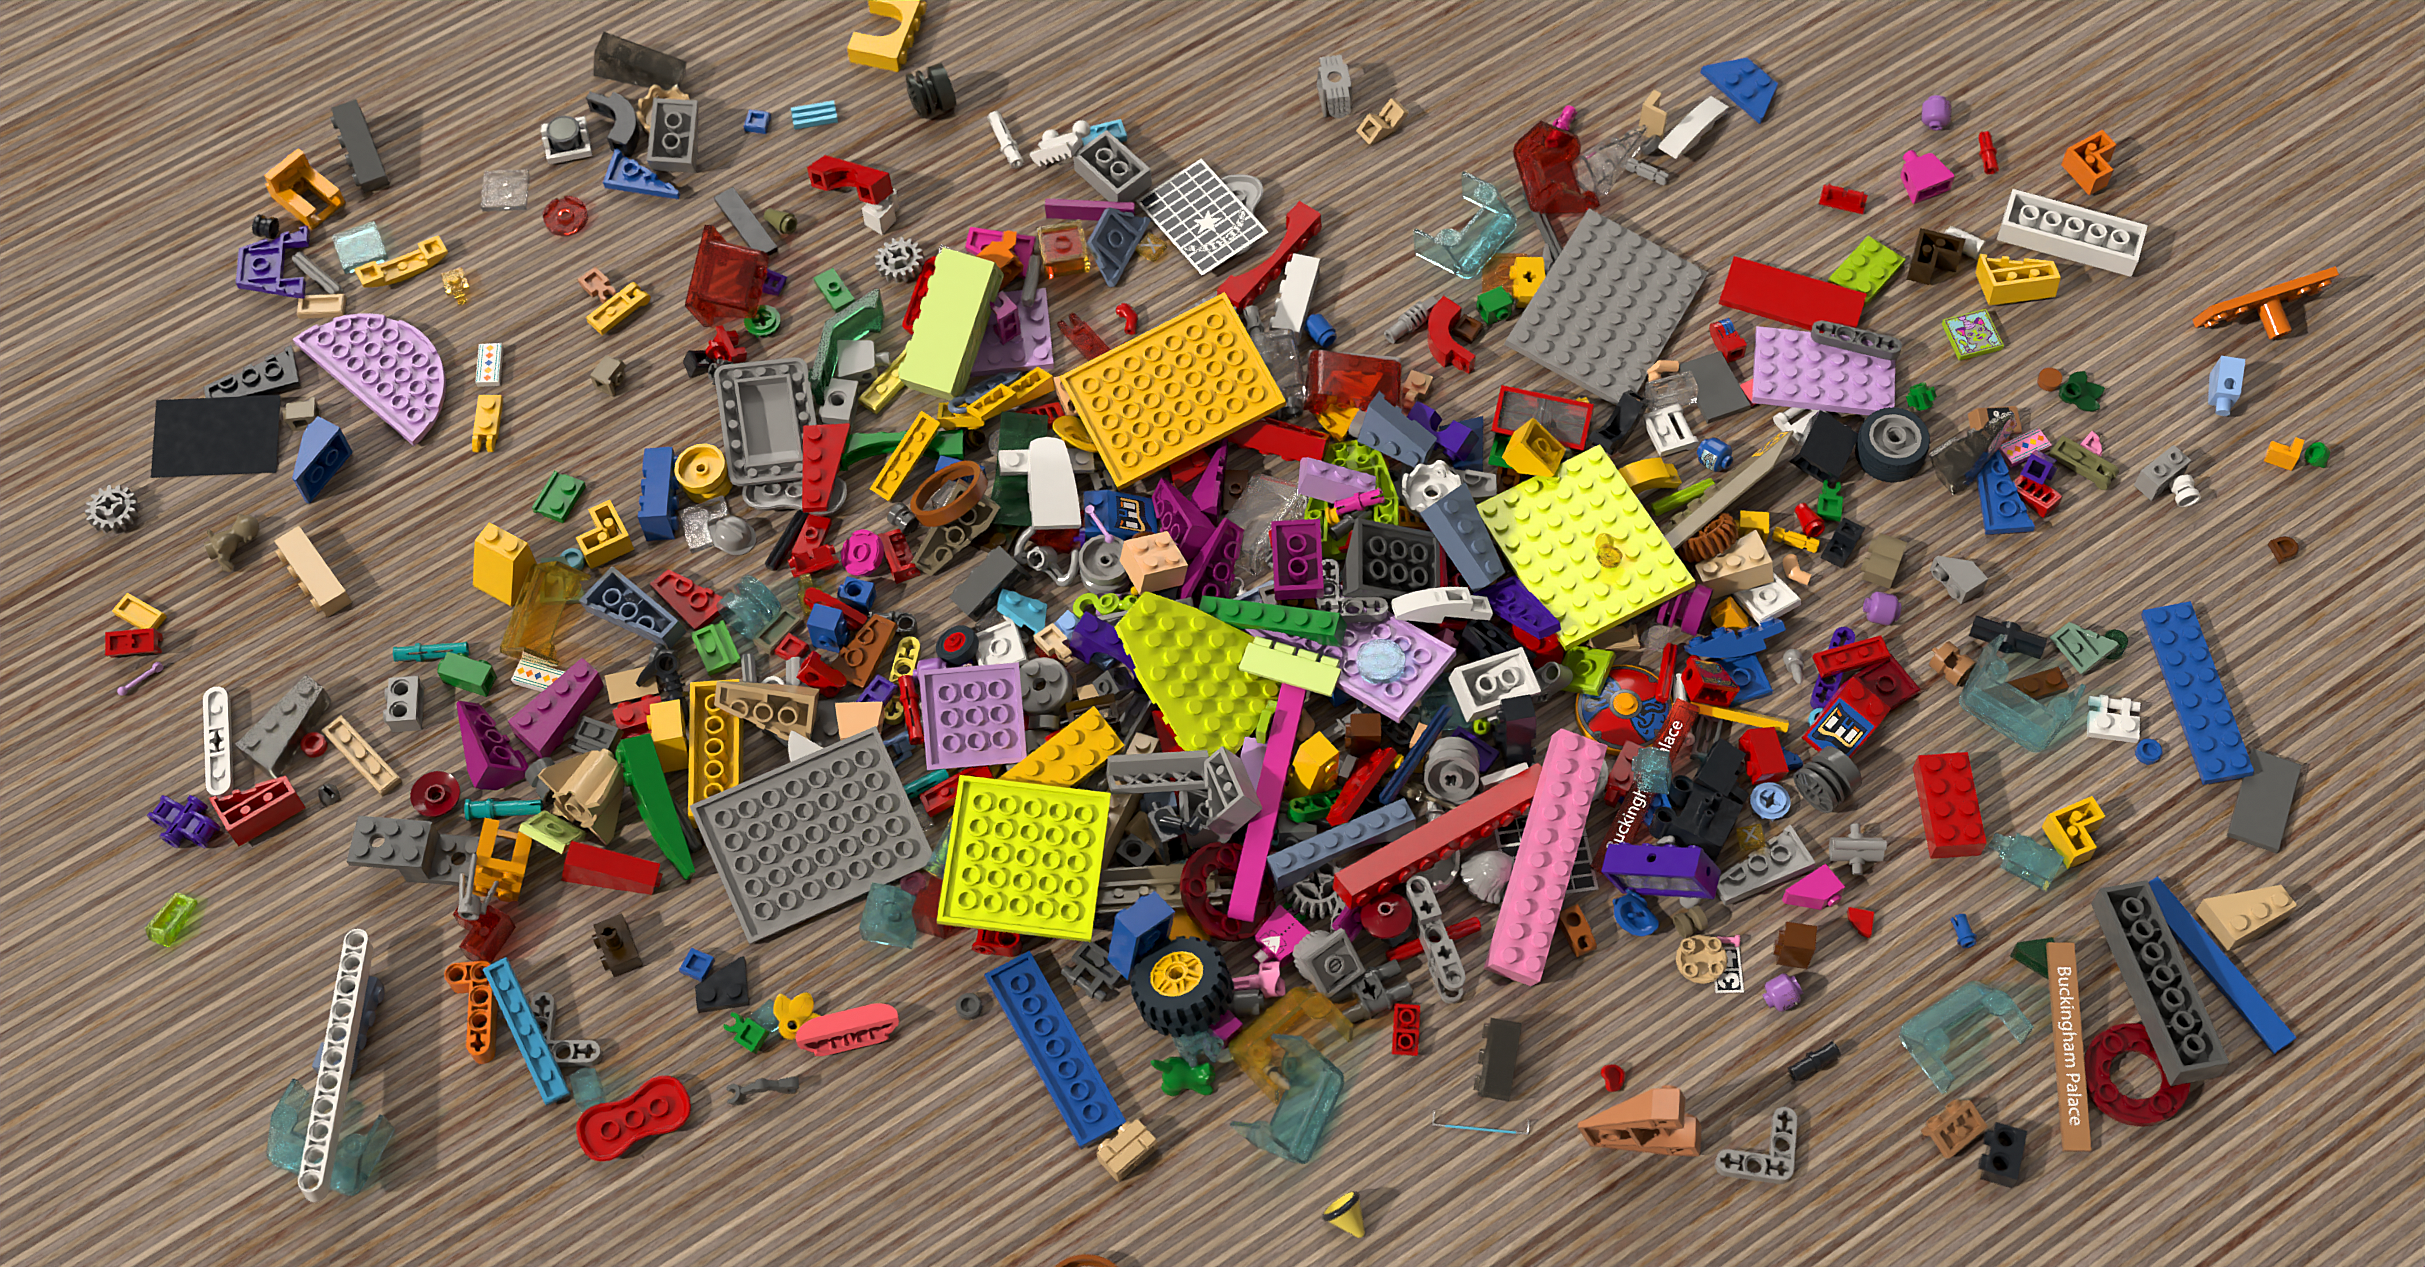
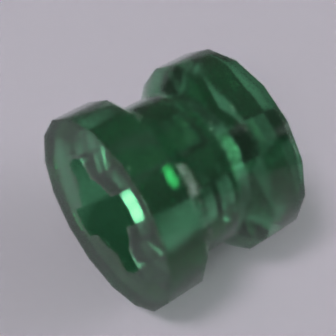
M2109 630L2104 637L2116 641L2120 646L2106 658L2115 660L2124 653L2128 645V638L2120 630Z

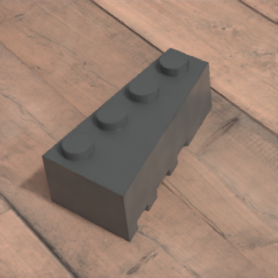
M355 99L332 107L331 110L334 116L330 117L334 129H339L341 133L337 137L342 149L346 148L348 151L345 158L349 168L354 167L356 172L352 174L356 186H361L364 193L389 185V180L378 156L379 154L357 100Z

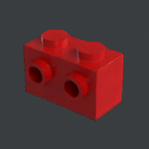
M1775 727L1748 729L1738 739L1739 750L1746 753L1744 757L1746 773L1750 776L1752 785L1779 782L1789 772Z

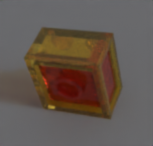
M1081 219L1036 227L1046 279L1090 272L1089 255Z

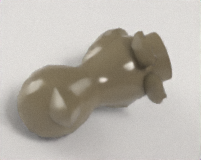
M238 514L235 523L229 530L215 535L210 529L207 530L210 540L204 542L210 560L218 558V563L222 566L223 572L232 571L233 566L230 559L235 554L238 544L240 542L247 543V541L254 539L258 534L259 523L256 518L250 515Z

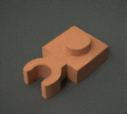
M596 267L578 279L579 285L593 298L599 295L600 301L603 304L607 302L606 295H616L615 289L610 286L609 279Z

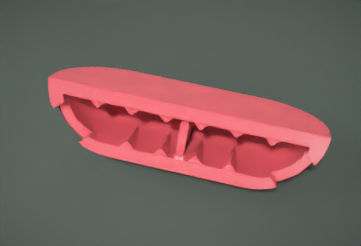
M876 1003L816 1017L807 1021L798 1029L796 1043L801 1050L805 1049L813 1052L815 1056H827L880 1043L889 1038L888 1035L896 1026L898 1027V1013L894 1007L888 1004Z

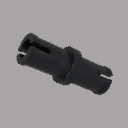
M1830 1041L1815 1052L1809 1051L1806 1053L1805 1058L1789 1066L1787 1069L1791 1077L1797 1082L1814 1070L1820 1071L1824 1064L1840 1056L1841 1053L1837 1045Z

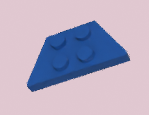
M1747 57L1701 67L1700 73L1756 122L1762 123L1766 110L1776 92L1778 85L1776 81Z

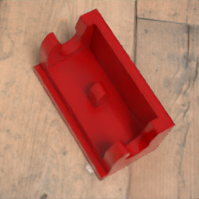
M900 529L877 534L884 545V557L896 584L920 576V571L916 568L915 563H911L913 555L905 535L902 534Z
M155 628L105 632V656L116 658L119 655L152 652L160 654L162 650L158 647V642L163 641V635Z

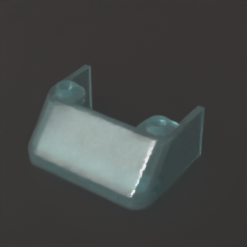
M1464 171L1461 174L1462 197L1481 206L1479 211L1460 233L1453 229H1443L1433 237L1415 228L1413 236L1416 255L1462 278L1470 279L1482 270L1515 230L1517 217L1495 186Z
M2000 634L1984 648L1959 696V703L1969 714L2029 751L2038 753L2049 746L2070 719L2086 686L2084 684L2079 685L2064 698H2053L2047 707L2005 682L2009 673L2008 665L2003 659L1996 656L2005 638V635Z
M1970 981L1902 1025L1899 1031L1900 1041L1942 1095L1948 1091L1955 1079L1939 1058L1947 1052L1950 1046L1949 1038L1944 1033L1946 1029L1984 1006L1990 1014L1998 1016L2020 1044L2026 1041L2034 1026L2004 991L1978 981Z
M1273 1033L1271 1039L1286 1051L1281 1062V1069L1284 1076L1290 1080L1291 1090L1285 1089L1270 1124L1262 1120H1257L1254 1123L1231 1121L1230 1126L1252 1145L1290 1162L1306 1164L1314 1153L1343 1089L1344 1075L1339 1068L1303 1036Z
M292 1078L271 1115L266 1155L274 1166L299 1176L307 1136L293 1130L298 1123V1113L309 1093L298 1080ZM378 1115L367 1137L359 1134H350L342 1139L336 1150L329 1189L345 1196H353L360 1192L395 1130L385 1116ZM323 1157L316 1159L313 1164L321 1162Z

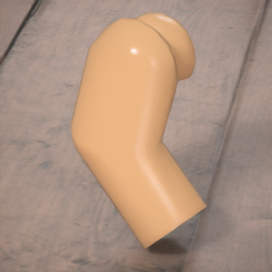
M1671 360L1657 361L1648 369L1647 378H1649V382L1652 384L1658 383L1663 372H1677L1679 370V362Z
M1788 554L1785 556L1782 565L1786 576L1789 579L1808 585L1812 574L1800 570L1796 555Z
M1304 707L1296 737L1299 741H1305L1307 737L1310 738L1315 727L1314 720Z

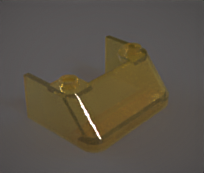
M559 561L533 564L526 575L503 636L500 653L546 667L558 666L560 661L555 659L557 651L551 641L566 601L579 594L582 587L580 581L590 580L591 575Z
M1301 986L1294 987L1238 1033L1229 1043L1230 1057L1275 1105L1279 1103V1087L1263 1071L1272 1060V1052L1268 1045L1305 1013L1312 1019L1325 1018L1348 1043L1353 1039V1024L1325 995Z

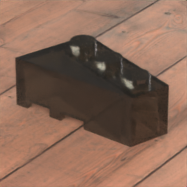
M1490 1018V1023L1484 1022L1482 1038L1487 1039L1485 1049L1480 1048L1478 1064L1483 1066L1481 1075L1476 1074L1473 1089L1478 1091V1097L1509 1102L1522 1023Z

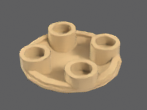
M1696 935L1681 941L1676 954V963L1678 970L1685 978L1694 983L1706 984L1714 982L1722 976L1727 967V955L1725 948L1718 938Z

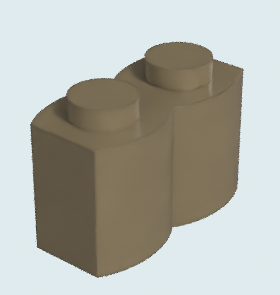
M1879 533L1877 540L1872 538L1867 551L1872 553L1870 559L1865 557L1860 571L1865 572L1862 579L1890 589L1907 542Z

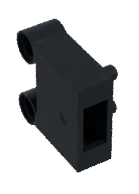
M1677 775L1673 778L1666 796L1671 806L1685 808L1680 817H1677L1673 809L1666 806L1658 807L1649 825V833L1659 840L1665 836H1674V844L1681 848L1698 846L1715 863L1738 820L1743 805L1724 797L1720 792H1713L1694 783L1688 776Z

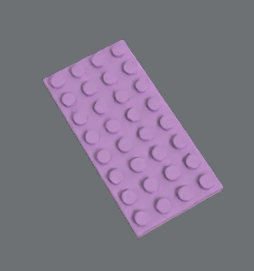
M1340 584V598H1352L1343 596V585ZM1332 587L1324 588V594L1327 595L1335 591ZM1351 606L1346 611L1350 614H1355L1359 611V608ZM1364 607V613H1367V607ZM1375 607V612H1380V607ZM1389 611L1387 618L1380 622L1346 623L1347 628L1342 647L1321 645L1309 639L1280 632L1240 629L1253 637L1259 636L1273 640V650L1276 642L1296 647L1294 656H1297L1300 648L1318 653V663H1320L1323 655L1339 659L1340 664L1338 668L1341 669V674L1336 687L1398 723L1402 721L1456 656V649L1407 621L1397 620L1395 615Z

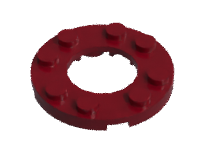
M1219 841L1203 846L1187 860L1180 877V895L1188 916L1204 933L1221 941H1243L1257 934L1274 912L1276 902L1273 901L1272 888L1275 886L1266 867L1253 922L1229 918L1228 915L1222 914L1213 908L1206 895V880L1208 876L1217 869H1227L1237 874L1243 846L1240 844H1228Z
M2124 1023L2114 1025L2097 1035L2085 1051L2084 1066L2087 1094L2104 1114L2120 1123L2138 1127L2160 1124L2175 1115L2188 1096L2190 1083L2170 1086L2148 1033L2142 1024ZM2125 1052H2138L2147 1056L2156 1064L2160 1072L2161 1084L2159 1090L2153 1096L2146 1099H2132L2127 1097V1095H2123L2110 1079L2109 1068L2112 1060L2117 1055Z

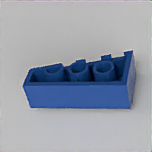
M673 447L644 448L642 471L646 479H641L643 496L639 497L641 511H638V520L646 541L675 539V530H679L678 516H675V510H679L678 495L676 496V490L680 489V483L674 472L675 463L679 455H675Z

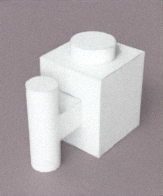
M894 188V193L879 204L867 203L862 208L865 225L881 235L896 222L895 211L899 210L897 192Z

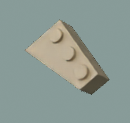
M1757 530L1740 538L1735 544L1731 545L1730 549L1724 550L1723 553L1716 555V557L1703 560L1695 565L1696 585L1701 584L1712 588L1713 594L1711 599L1774 582L1773 562Z

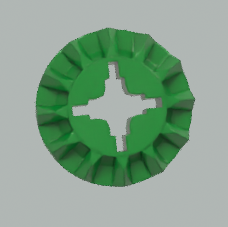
M758 305L746 313L744 325L749 334H755L757 338L760 335L767 337L768 334L775 333L777 327H780L781 318L779 312L774 307ZM761 316L766 321L765 326H761L760 324Z

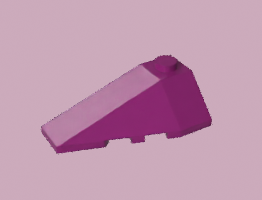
M1227 518L1222 520L1188 566L1184 583L1178 586L1176 600L1191 597L1193 598L1194 608L1199 609L1202 596L1231 599L1229 591L1231 582H1234L1235 579L1233 572L1236 559L1240 555L1244 535L1243 528Z
M458 700L456 706L466 766L474 787L481 790L497 791L525 778V772L529 766L524 755L519 750L514 751L508 744L510 742L508 736L501 735L496 730V722L481 704Z

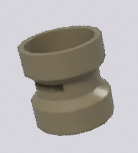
M1698 905L1689 908L1685 914L1679 913L1673 916L1674 925L1680 936L1684 939L1692 936L1695 931H1703L1708 928L1707 918Z

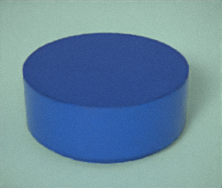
M2143 739L2137 745L2135 755L2141 763L2152 765L2160 759L2162 747L2153 739Z

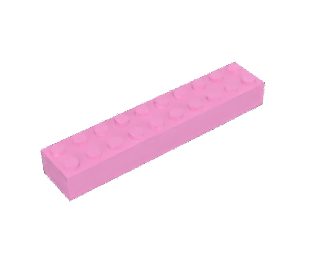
M1562 728L1552 735L1483 969L1529 986L1540 982L1607 745Z

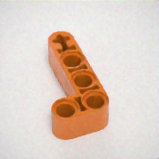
M486 961L453 963L446 968L444 977L454 992L460 994L469 993L467 1050L475 1062L479 1064L489 1063L496 1053L498 1001L487 978L479 979L485 974L483 968L491 964ZM463 975L461 980L454 982L457 976ZM488 997L486 1002L478 1004L480 999ZM487 1021L485 1026L477 1028L479 1023Z

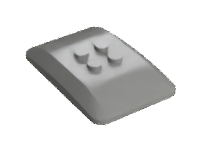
M793 357L729 364L718 367L714 377L730 482L736 486H748L802 479L803 426L817 425L806 362L801 358Z

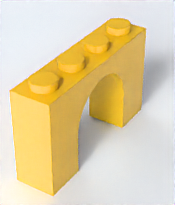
M868 0L870 13L895 18L902 24L898 30L887 36H872L853 32L847 47L849 61L851 63L899 72L902 64L906 63L908 48H911L913 45L914 33L920 28V19L926 13L927 3L924 0Z

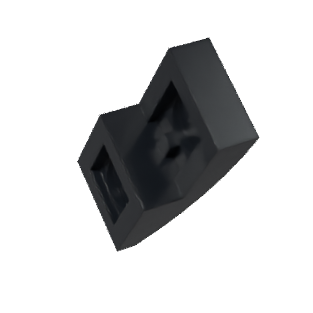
M1843 518L1820 558L1842 569L1865 528Z

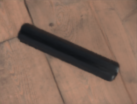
M798 510L765 561L767 569L771 571L778 569L800 534L807 519V513H803L802 510Z

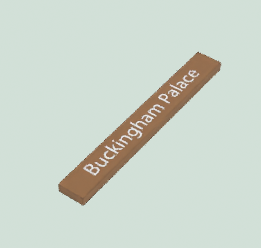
M2047 943L2062 1152H2090L2091 1139L2075 944Z

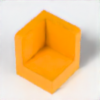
M2295 437L2290 447L2271 441L2264 462L2292 471L2299 459L2305 440Z
M1731 596L1711 609V619L1718 628H1730L1734 631L1735 635H1738V630L1749 626L1748 617Z

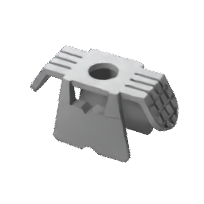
M1336 55V57L1326 56V58L1320 57L1319 63L1321 67L1318 69L1317 90L1323 116L1326 117L1327 95L1330 115L1334 118H1343L1347 114H1351L1352 86L1348 66L1343 64L1341 55ZM1332 73H1337L1341 76V80L1331 82L1328 80V76Z

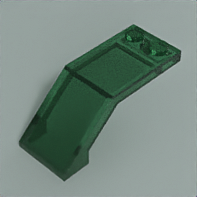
M873 289L825 321L813 369H809L808 382L812 384L811 393L815 396L816 404H825L824 390L825 387H829L838 359L837 340H858L868 332L881 333L885 312L880 289Z
M1002 412L998 452L999 450H1029L1031 441L1047 437L1049 416ZM997 454L996 474L990 499L998 504L1000 508L990 524L1030 527L1032 526V514L1028 493V475L1000 476Z

